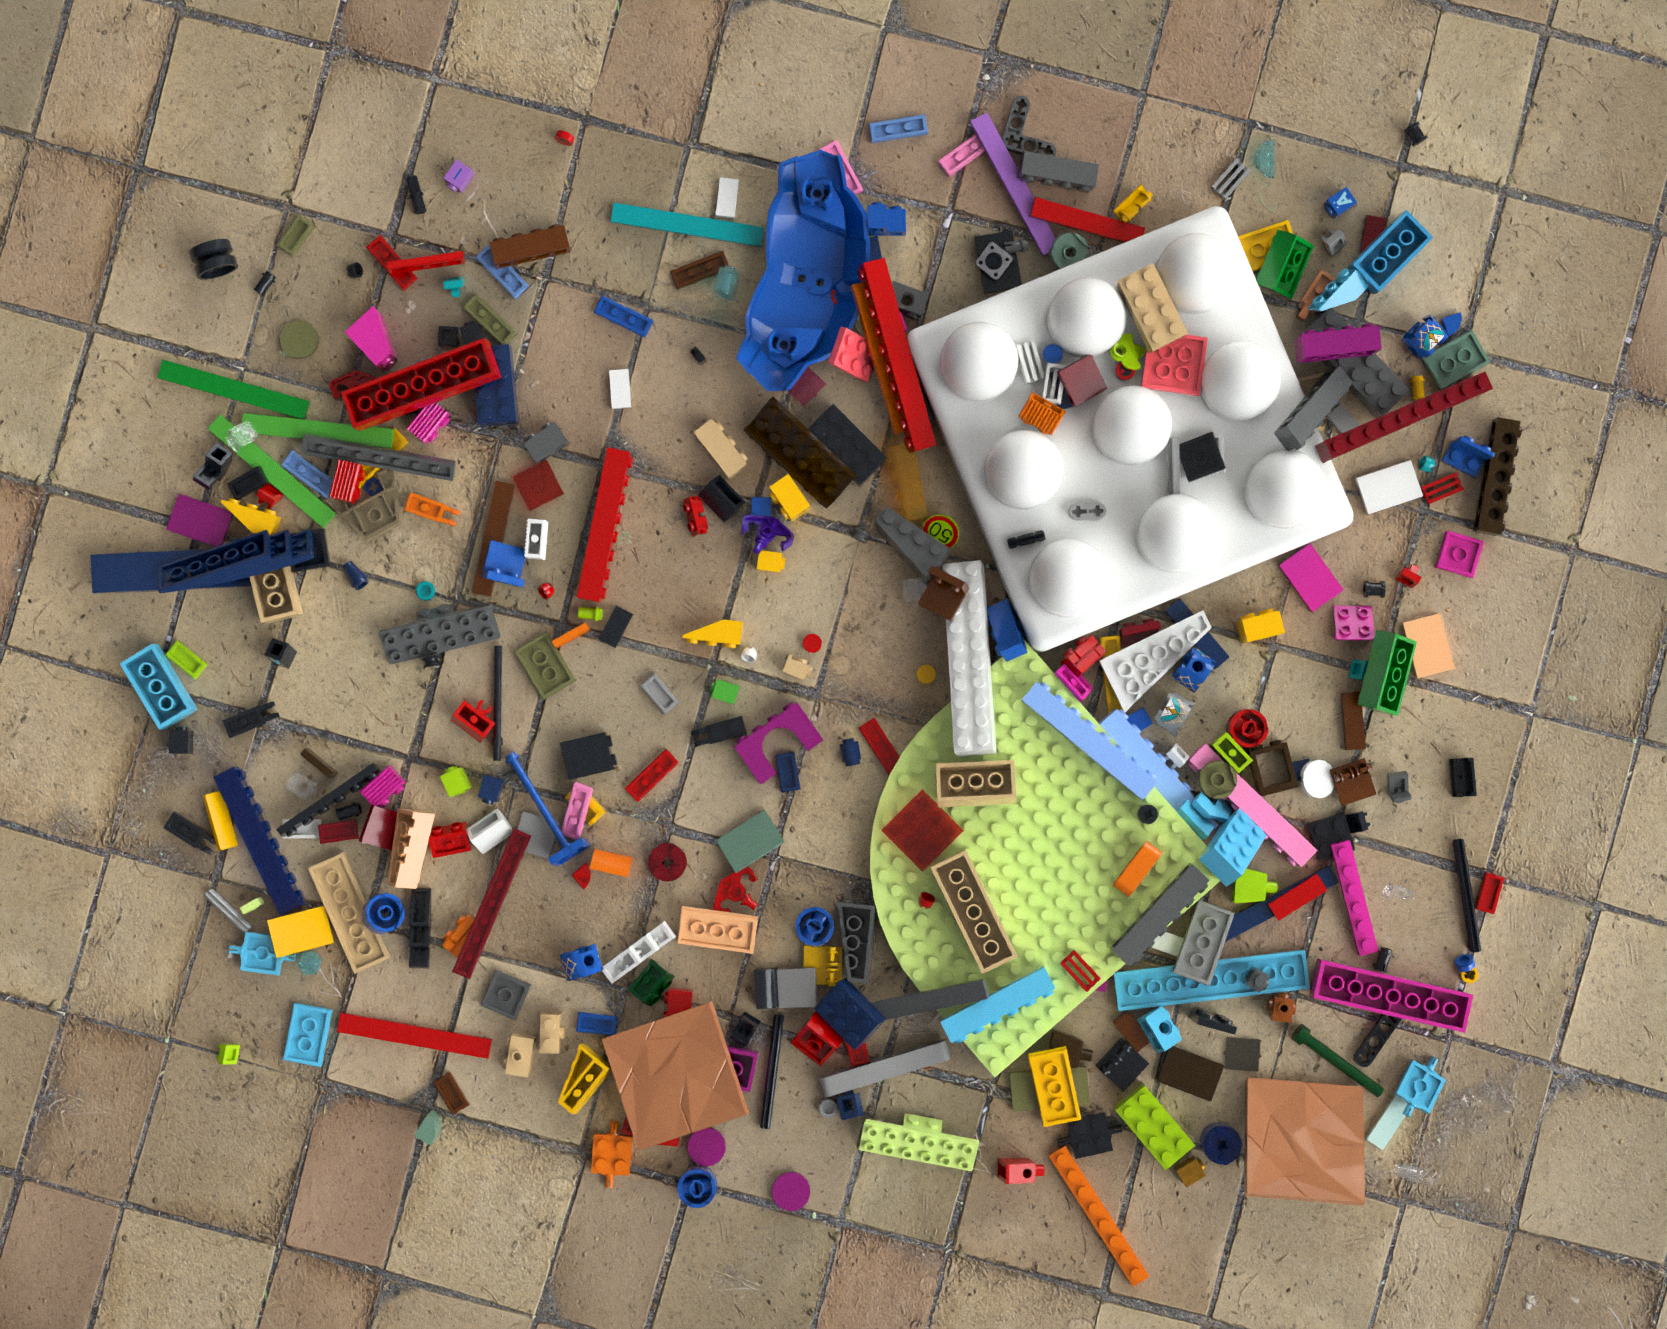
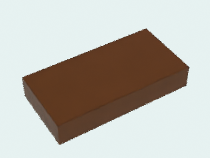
M1128 1010L1113 1021V1024L1137 1053L1150 1043L1143 1029Z
M451 1071L433 1081L452 1115L470 1105Z

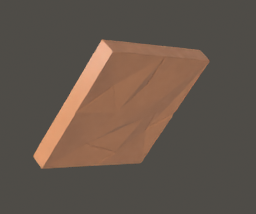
M712 1001L602 1039L638 1151L745 1116L749 1113Z
M1247 1077L1245 1080L1244 1196L1362 1206L1365 1203L1363 1087Z

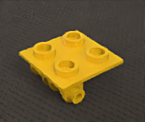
M804 946L803 968L816 967L817 985L834 986L842 980V946Z

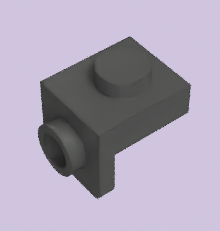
M1407 771L1387 773L1388 795L1392 802L1403 803L1412 800L1409 793Z

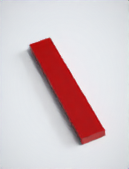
M1037 197L1034 198L1030 214L1032 218L1122 243L1142 236L1145 227Z

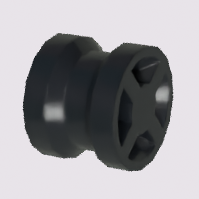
M1143 805L1139 808L1137 816L1142 823L1152 824L1156 821L1158 812L1152 805Z

